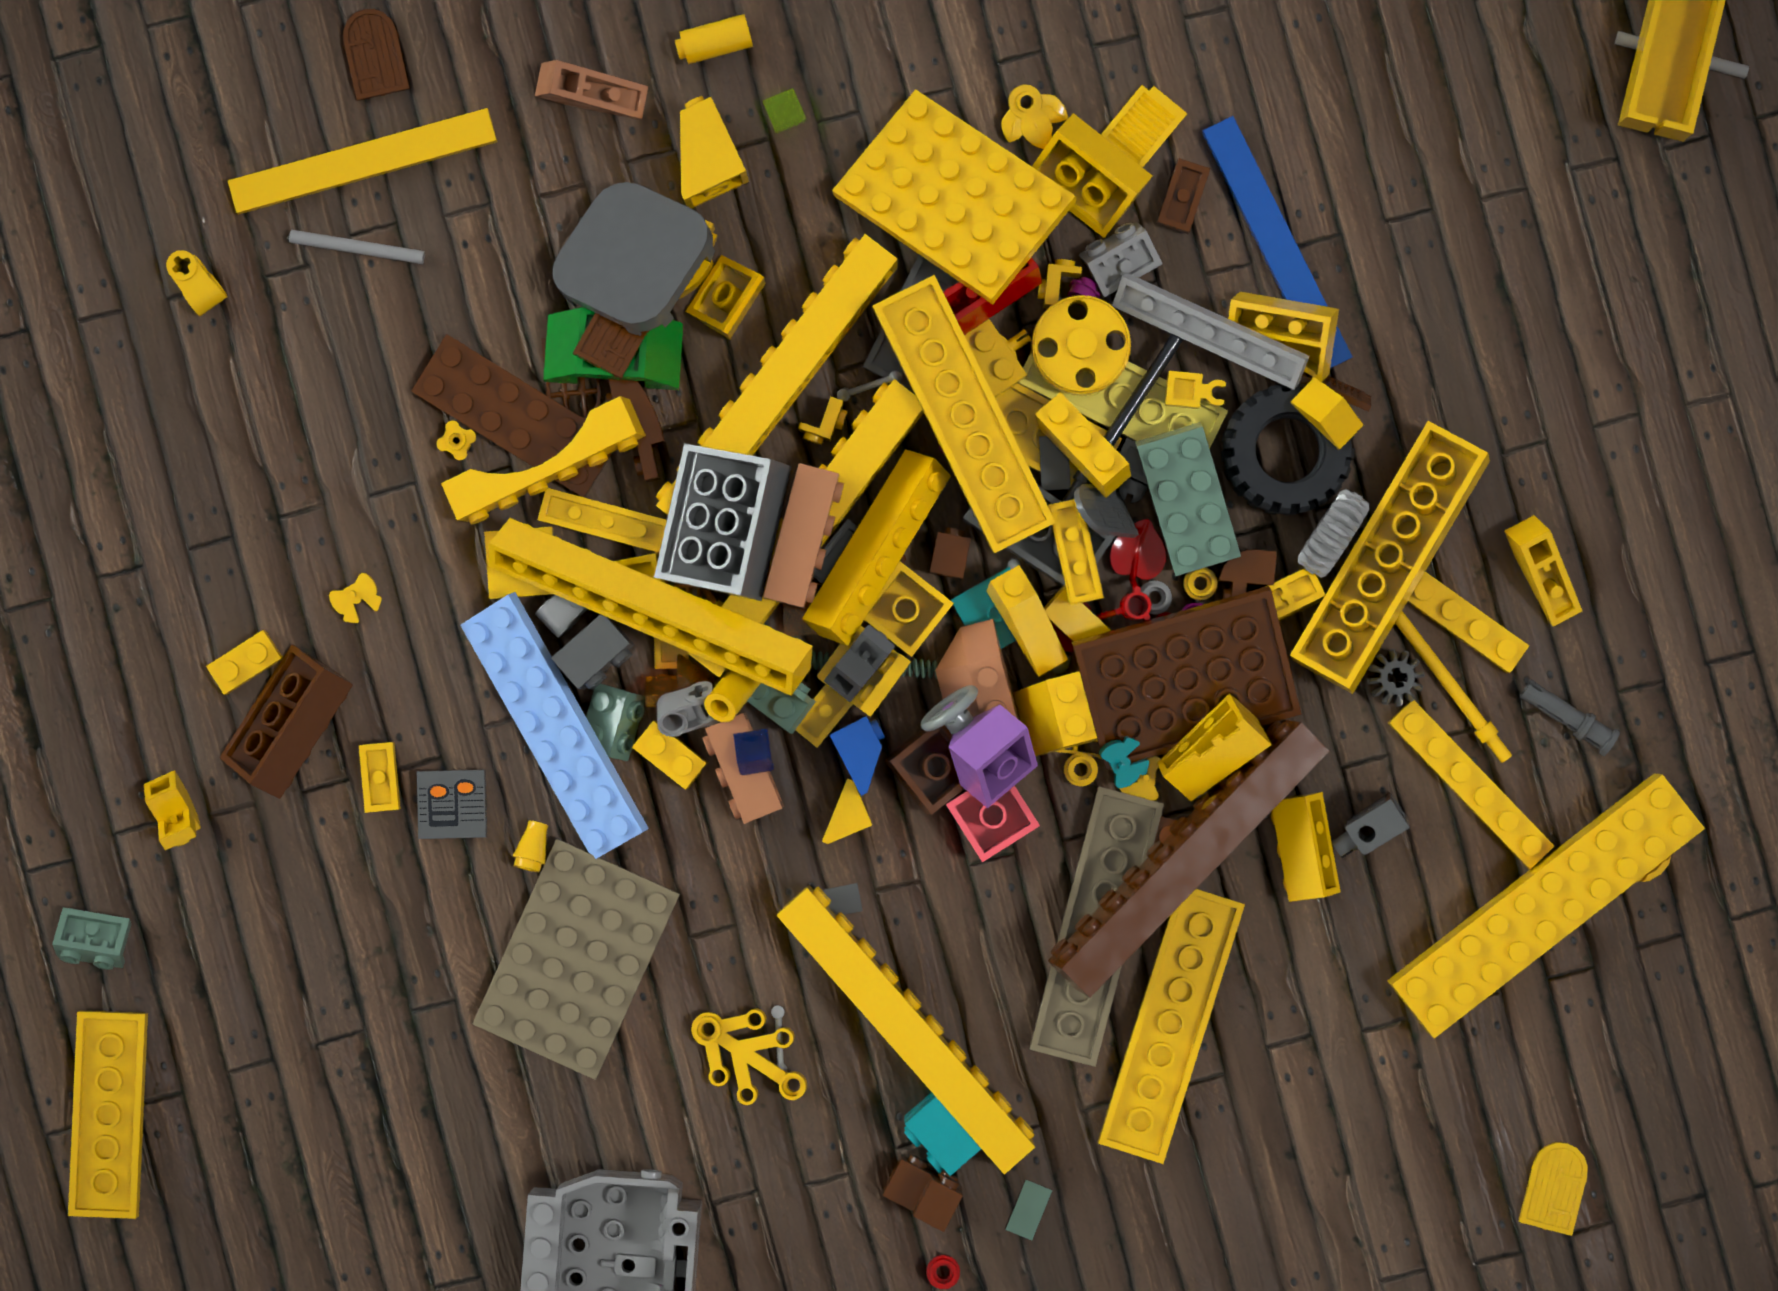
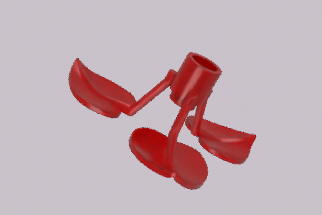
M1149 519L1134 523L1139 533L1138 536L1135 538L1118 536L1112 544L1109 555L1111 567L1119 575H1130L1129 581L1133 591L1121 599L1119 608L1096 614L1100 620L1120 614L1129 620L1143 619L1144 622L1150 619L1151 600L1145 593L1140 592L1141 588L1136 582V577L1142 580H1149L1162 572L1166 563V549ZM1084 602L1083 604L1091 611L1090 605ZM1168 612L1160 613L1156 618L1161 617V616H1165V615H1168V614H1172V613H1168ZM1051 622L1063 650L1074 652L1072 641Z

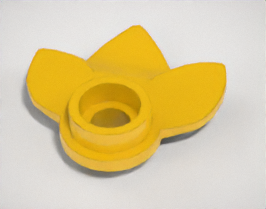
M1023 84L1011 91L1008 98L1010 109L1002 118L1001 127L1007 142H1013L1023 135L1031 145L1044 149L1052 138V123L1067 120L1068 114L1065 106L1056 96L1040 94L1035 87ZM1025 95L1031 98V105L1028 108H1023L1020 104L1021 98Z

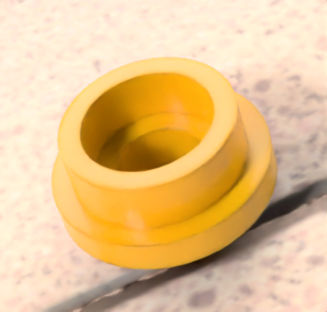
M1207 567L1188 572L1183 581L1185 592L1195 600L1210 598L1215 593L1218 585L1216 575ZM1197 577H1202L1206 581V587L1203 590H1198L1194 586V581Z
M1086 753L1071 755L1064 765L1066 779L1075 786L1091 784L1098 773L1096 761ZM1078 763H1084L1087 767V772L1083 776H1078L1074 772V768Z

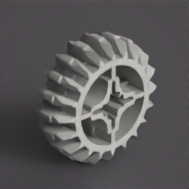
M1348 489L1341 490L1298 555V563L1311 574H1316L1321 578L1326 576L1334 567L1369 511V503L1356 492H1351Z

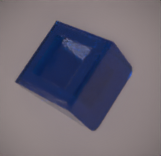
M767 729L733 734L740 775L774 770Z

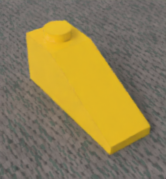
M1533 515L1505 530L1504 532L1515 559L1550 625L1554 627L1582 612L1550 529Z
M1020 565L991 580L986 592L1037 676L1040 677L1068 661L1045 609Z

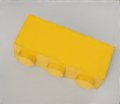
M1061 392L1035 413L1038 428L1105 498L1131 477L1130 466L1126 459Z
M1323 792L1284 798L1271 811V819L1276 829L1278 840L1277 852L1282 862L1284 873L1283 885L1289 902L1324 898L1340 893Z

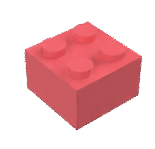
M1015 786L989 808H986L967 790L946 803V806L982 862L1040 826Z

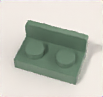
M802 682L792 696L761 683L747 701L791 734L794 733L816 703L815 700L807 695L811 689Z
M63 907L52 945L57 957L66 963L79 964L80 961L88 962L105 970H111L113 967L123 968L125 964L123 953L132 923L129 918Z

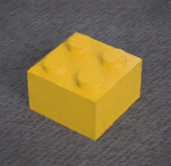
M900 561L864 621L875 630L882 632L889 641L912 657L954 603Z

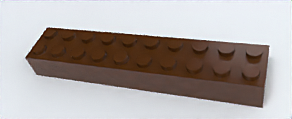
M1276 720L1265 730L1272 745L1218 782L1219 785L1210 794L1207 792L1198 798L1193 805L1195 810L1187 818L1181 817L1172 825L1169 830L1172 834L1163 843L1161 841L1156 842L1147 851L1146 856L1148 858L1139 867L1135 865L1125 873L1122 878L1124 883L1116 891L1110 890L1100 899L1098 903L1100 907L1092 916L1090 914L1085 915L1075 925L1077 931L1068 940L1064 938L1051 950L1053 956L1048 962L1076 990L1091 998L1329 753V750L1302 722L1282 720L1281 722Z

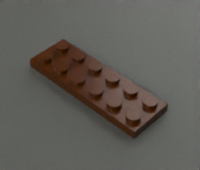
M448 334L445 335L411 391L533 467L543 464L562 451L573 440L585 422V419ZM612 453L607 455L608 460L611 457ZM607 461L593 467H589V464L577 469L578 474L565 481H559V479L555 481L585 498Z

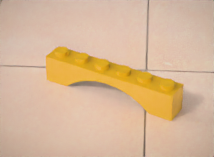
M619 396L590 410L582 428L573 440L556 456L543 464L525 471L507 474L486 473L469 469L441 483L456 519L458 521L470 522L472 525L486 520L489 517L488 512L498 507L500 510H505L519 503L517 498L527 493L533 496L544 492L549 488L547 484L556 479L565 481L578 474L577 469L589 464V467H593L607 461V455L616 450L625 452L638 445L637 440L646 435L630 399Z

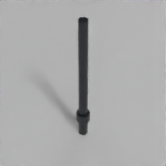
M1173 334L1170 335L1104 435V438L1112 446L1115 445L1183 342L1182 338ZM1079 470L1073 476L1075 481L1061 500L1062 502L1074 499V492L1080 485L1092 484Z

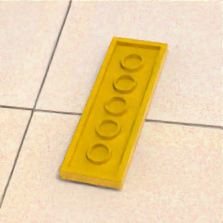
M77 1011L68 1216L128 1219L139 1217L148 1013Z

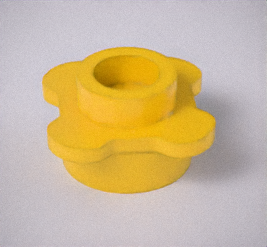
M449 421L445 425L446 431L443 437L439 438L436 442L437 448L442 452L448 451L452 453L456 460H464L468 455L467 451L471 443L476 441V433L471 429L465 430L461 428L457 421ZM455 437H458L460 440L457 444L453 442Z

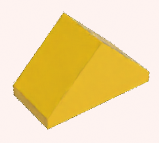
M1315 377L1290 402L1338 450L1363 426V423L1344 397Z
M850 778L846 780L822 842L826 844L873 825L854 781Z

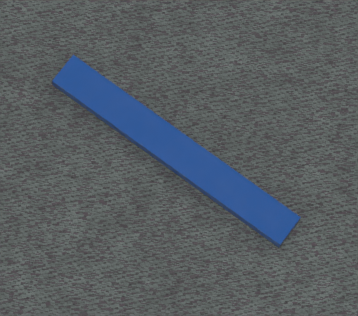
M1234 116L1203 130L1202 134L1283 298L1328 307ZM1338 326L1336 327L1330 369L1352 358Z

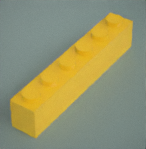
M906 449L815 596L813 603H811L802 618L819 636L846 646L851 642L951 477L935 458Z

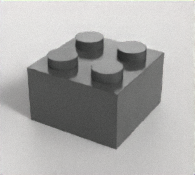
M600 614L552 656L551 659L577 689L585 690L588 688L589 690H594L607 678L604 673L612 665L620 667L633 655L630 649L635 645L612 619Z

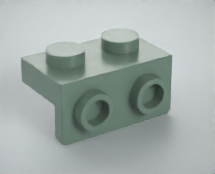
M600 683L594 689L586 718L608 757L628 761L633 750L632 746L635 744L639 722L644 715L646 696Z

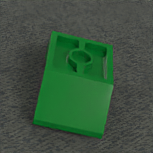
M580 307L548 315L544 382L578 384V377L621 380L573 355V351L595 312ZM672 320L666 328L660 325L650 330L622 380L645 381V388L679 390L683 323Z

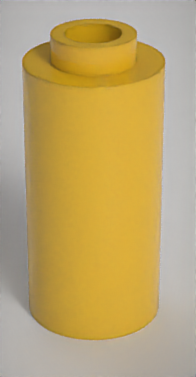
M745 14L680 31L681 38L675 40L680 60L686 58L688 65L753 47Z
M728 669L706 697L704 702L705 709L715 720L730 722L761 683Z

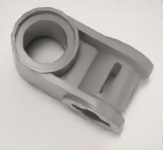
M553 595L537 610L535 616L559 639L577 623L588 609Z
M707 681L697 682L689 687L662 695L657 701V725L659 731L666 736L676 737L683 733L718 723L719 721L710 715L706 716L708 712L704 705L706 697L713 690L712 683Z

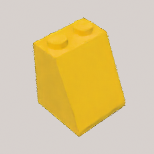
M703 96L696 97L685 104L686 109L680 111L681 194L686 206L691 209L749 182L746 169L712 97L705 100Z
M1080 671L1048 679L1013 692L1020 721L1028 727L1035 757L1096 741L1097 736Z

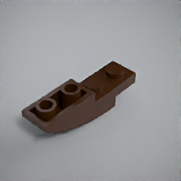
M608 379L611 392L605 394L606 401L609 402L619 396L630 399L646 435L637 440L639 455L634 456L637 475H644L647 483L660 480L653 447L666 444L652 403L638 381Z

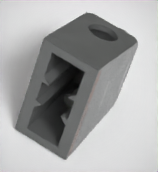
M1389 792L1345 821L1346 832L1332 840V844L1341 858H1344L1356 849H1359L1364 856L1409 829V819L1392 793ZM1364 826H1370L1374 829V832L1369 836H1365L1359 830Z

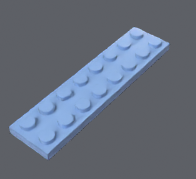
M516 592L506 595L460 625L587 851L597 859L648 830L646 822L559 668L551 659V654Z

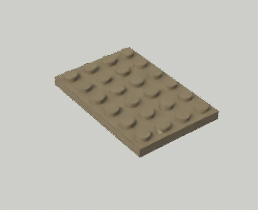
M556 838L472 1024L596 1080L680 893L601 857L595 859L588 851Z

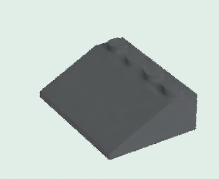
M684 443L654 578L762 601L792 466L768 458Z

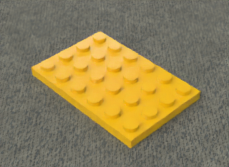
M916 89L832 190L833 195L991 304L995 303L1077 202L1074 194Z

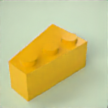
M1239 292L1231 299L1229 320L1308 355L1309 359L1304 372L1311 375L1312 379L1315 377L1323 382L1329 375L1339 313L1338 308L1246 292Z
M1229 693L1157 764L1163 777L1185 797L1193 801L1272 744L1258 719Z

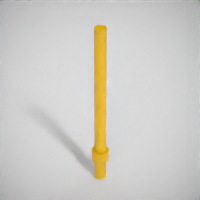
M1402 611L1395 622L1397 627L1476 729L1474 733L1481 743L1486 742L1501 763L1508 760L1512 754L1498 737L1497 733L1499 731L1491 721L1487 722Z

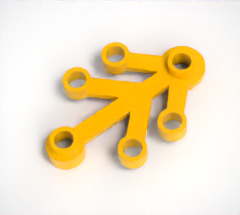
M754 1008L745 1015L722 1019L713 1012L702 1013L693 1021L691 1031L696 1042L704 1045L706 1048L710 1067L708 1078L712 1085L720 1087L725 1085L730 1079L729 1069L722 1065L720 1045L731 1052L738 1084L737 1099L741 1104L751 1105L758 1098V1089L751 1082L748 1064L779 1084V1091L784 1098L797 1100L803 1096L807 1090V1080L803 1074L797 1071L788 1073L756 1052L772 1047L788 1048L795 1039L794 1032L790 1028L781 1027L775 1033L737 1040L727 1032L746 1027L752 1030L760 1029L766 1022L764 1011ZM752 1013L760 1015L761 1023L759 1025H753L750 1022V1015ZM705 1023L714 1025V1034L708 1035L704 1032L703 1027ZM780 1032L789 1034L790 1040L788 1043L783 1044L778 1040ZM715 1070L724 1072V1081L719 1082L715 1080ZM790 1079L798 1080L800 1083L799 1090H791L788 1086V1081ZM748 1088L753 1092L752 1100H745L742 1097L743 1089Z

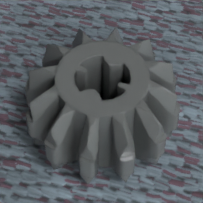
M1390 649L1387 654L1388 661L1382 654L1375 656L1380 667L1376 665L1369 666L1368 670L1376 673V678H1367L1366 684L1377 683L1378 687L1372 690L1371 695L1376 697L1384 692L1382 704L1388 705L1393 696L1395 706L1399 707L1403 704V696L1409 702L1415 700V696L1410 689L1422 691L1423 686L1414 681L1415 678L1424 677L1425 673L1423 671H1413V668L1420 663L1418 659H1413L1408 664L1406 663L1409 657L1408 651H1402L1397 659L1395 649ZM1394 668L1397 674H1402L1403 676L1402 681L1397 682L1399 684L1398 687L1395 686L1394 682L1388 681V675L1393 674L1391 670Z

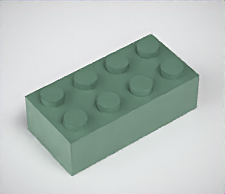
M1198 422L1136 441L1135 444L1175 576L1241 557L1202 424Z

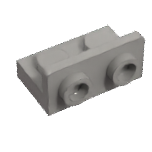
M1138 222L1121 225L1115 230V234L1104 240L1099 239L1091 242L1086 246L1085 251L1079 254L1081 261L1087 266L1103 297L1118 290L1121 278L1126 273L1139 278L1163 264L1146 229Z

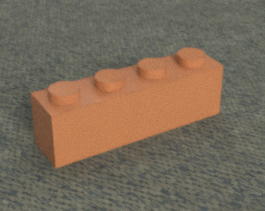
M801 463L798 464L763 595L765 599L803 609L806 602L813 603L818 583L812 582L815 568L822 569L827 551L821 549L824 535L831 536L835 516L829 514L832 503L840 502L844 483L838 482L839 473Z

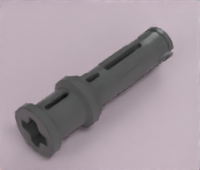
M1532 679L1520 695L1521 699L1532 704L1573 731L1575 739L1578 741L1583 739L1599 749V754L1605 756L1611 750L1620 735L1618 729L1611 730L1597 721L1596 715L1587 712L1584 714L1552 692L1541 687Z

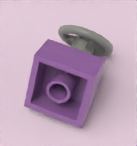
M968 685L953 692L935 705L923 717L921 728L924 731H933L945 725L950 733L953 734L949 750L960 785L986 808H989L1035 769L1038 764L1028 727L999 704L975 717L970 714L967 708L977 698L978 689L974 685Z

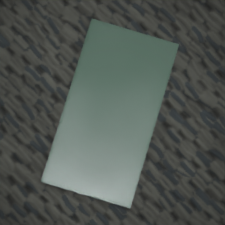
M1025 1180L1005 1230L1032 1241L1052 1190Z

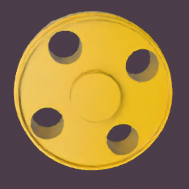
M1071 296L1057 301L1042 314L1033 332L1031 354L1038 372L1052 387L1067 394L1087 396L1106 389L1119 378L1129 360L1131 338L1125 320L1109 303L1092 296ZM1075 303L1083 305L1087 312L1086 317L1081 320L1071 318L1068 313V307ZM1112 333L1120 335L1123 338L1124 347L1120 350L1110 349L1106 344V337ZM1043 341H1050L1056 346V354L1050 358L1043 357L1038 351V345ZM1080 371L1090 372L1093 375L1094 384L1088 388L1079 386L1075 379L1076 374Z

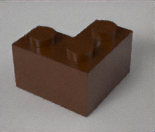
M910 1154L909 1158L901 1155L883 1189V1196L913 1211V1217L944 1232L963 1196L962 1186L958 1183L959 1178L953 1174L949 1176L945 1170L938 1174L926 1168L929 1163L916 1155Z

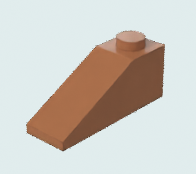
M553 60L541 63L535 96L564 105L640 120L643 117L648 86L563 61Z

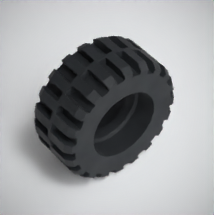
M1278 384L1252 395L1233 413L1221 441L1223 442L1221 462L1224 461L1226 469L1224 473L1227 481L1230 480L1235 487L1233 490L1239 497L1243 496L1250 506L1255 509H1263L1265 513L1273 515H1296L1319 507L1333 495L1337 494L1352 469L1350 468V463L1354 459L1355 448H1352L1351 440L1354 439V436L1338 450L1290 403L1303 389V387H1300V384L1294 390ZM1283 418L1295 419L1307 425L1314 433L1319 446L1318 460L1313 470L1306 477L1292 482L1279 481L1270 477L1263 471L1256 457V442L1263 428L1269 423Z

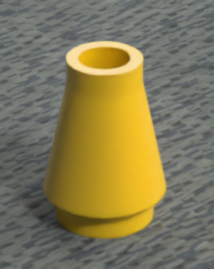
M528 821L527 828L512 856L515 858L514 867L531 872H540L541 865H545L547 824Z

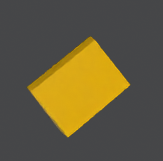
M721 255L685 312L730 340L766 284L765 279L761 274Z

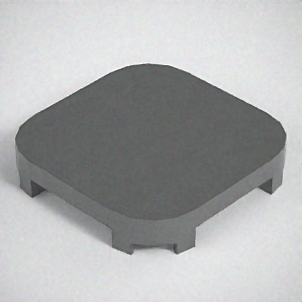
M630 182L617 183L604 189L594 199L558 253L553 265V279L559 291L574 307L578 304L624 326L628 333L641 336L642 331H649L660 325L666 328L674 319L670 311L704 260L711 263L715 253L713 235L704 218L695 210L639 184Z

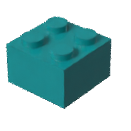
M932 1092L904 1116V1123L906 1125L904 1127L905 1135L916 1147L922 1144L928 1150L926 1153L928 1155L927 1160L939 1173L945 1170L951 1176L981 1150L979 1145Z

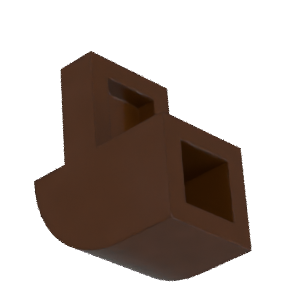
M1246 550L1240 552L1241 557L1226 561L1220 568L1217 576V582L1230 583L1229 589L1224 588L1222 599L1246 593L1247 585L1274 586L1277 552Z

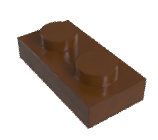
M1178 158L1156 224L1189 234L1211 168Z

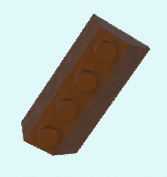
M292 644L219 758L250 785L280 799L286 789L292 784L293 778L303 762L310 756L311 750L321 734L328 728L330 720L341 703L347 698L353 684L329 666Z

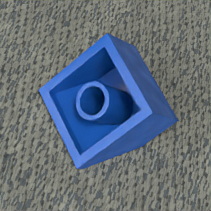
M867 716L830 734L861 796L868 792L882 748L879 740L885 737L877 720L874 719L870 722Z

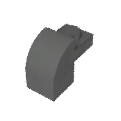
M868 625L834 666L824 682L848 702H851L890 655L895 645L882 632Z

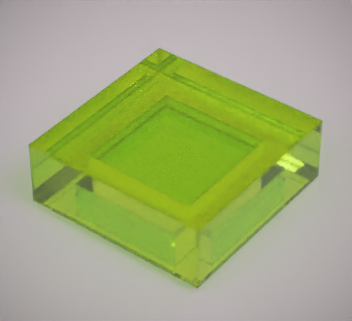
M794 88L762 101L775 133L807 121Z

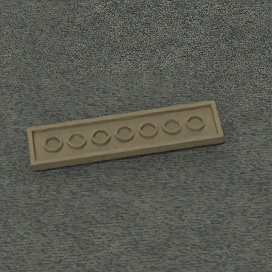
M1097 787L1057 943L1064 938L1068 940L1077 931L1075 925L1085 915L1090 914L1092 916L1100 907L1098 904L1100 899L1110 890L1116 891L1124 883L1122 878L1125 873L1135 865L1139 867L1148 858L1146 853L1154 845L1164 803ZM1051 965L1029 1049L1096 1067L1121 967L1089 998L1076 990Z

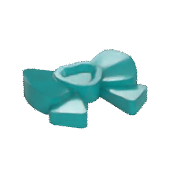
M1128 736L1124 737L1123 742L1121 740L1107 742L1099 751V755L1102 759L1109 762L1112 771L1115 773L1114 785L1118 788H1125L1135 783L1140 774H1147L1149 760L1146 758L1131 763L1127 755L1138 747L1140 742Z

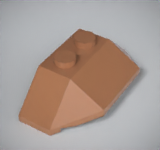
M994 619L960 627L935 670L942 698H946L960 688L974 685L978 689V695L967 708L973 717L1000 704L1020 721Z

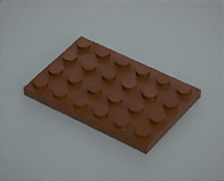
M1269 586L1071 642L1099 749L1107 742L1113 740H1121L1123 742L1126 736L1134 738L1140 742V745L1127 755L1131 763L1168 753L1229 693L1258 719L1261 726L1273 723L1276 720L1281 721L1302 715L1272 590ZM1102 759L1105 769H1111L1109 762Z

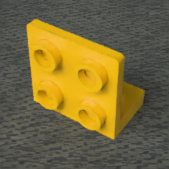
M860 625L848 646L840 643L818 673L817 678L825 683V678L865 629ZM893 649L851 703L871 717L911 661Z

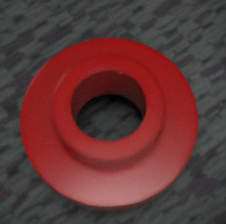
M949 1255L935 1256L927 1265V1279L931 1285L938 1289L953 1287L960 1277L958 1262ZM940 1266H947L950 1273L946 1277H940L937 1274V1269Z

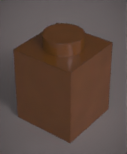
M945 527L944 533H937L930 574L963 580L971 538L964 537L965 531Z

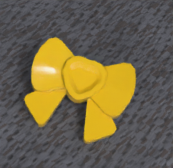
M363 572L358 576L355 583L344 590H333L329 594L333 608L338 613L344 615L343 620L345 622L359 623L360 621L354 604H359L363 599L374 611H378L382 601V597L377 595L378 591L375 581L370 575Z
M1158 756L1147 758L1149 760L1147 774H1140L1138 782L1125 788H1119L1121 792L1152 801L1157 800L1159 794L1155 787L1156 771L1159 768L1157 763L1161 760Z

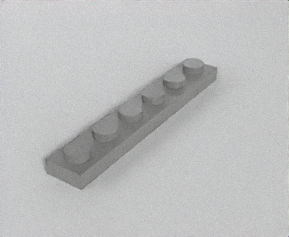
M1126 273L1121 278L1112 304L1113 307L1293 390L1298 387L1309 359L1308 355L1129 273Z

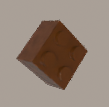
M945 725L933 731L921 729L884 759L885 763L924 813L930 815L934 814L964 789L960 785L949 750L953 734L950 733Z

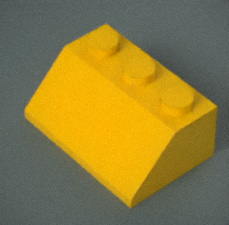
M1074 113L1055 132L1032 165L1033 168L1076 196L1077 202L1069 211L1103 238L1108 235L1153 177V175Z

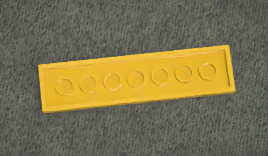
M935 275L872 305L992 552L997 553L1056 523Z
M1195 889L1168 917L1100 1132L1098 1144L1164 1164L1245 904Z

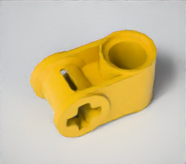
M178 250L168 257L166 266L169 275L182 291L188 304L199 316H202L228 297L216 278L207 270L196 255L184 250ZM182 260L191 262L188 265L190 271L188 274L179 272L182 268L180 264Z

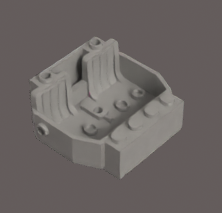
M599 1169L563 1182L557 1189L534 1187L528 1194L520 1291H673L675 1277L686 1278L685 1291H696L702 1200L683 1199V1182L673 1175L662 1174V1171L643 1169L641 1172ZM680 1222L685 1225L686 1230L683 1234L678 1235L674 1233L673 1225ZM577 1238L583 1239L585 1248L581 1250L576 1249L573 1241ZM676 1245L688 1246L687 1260L677 1259ZM626 1259L632 1260L635 1263V1268L633 1270L624 1269L623 1261ZM574 1272L580 1273L583 1281L578 1284L573 1283L570 1278L571 1274Z

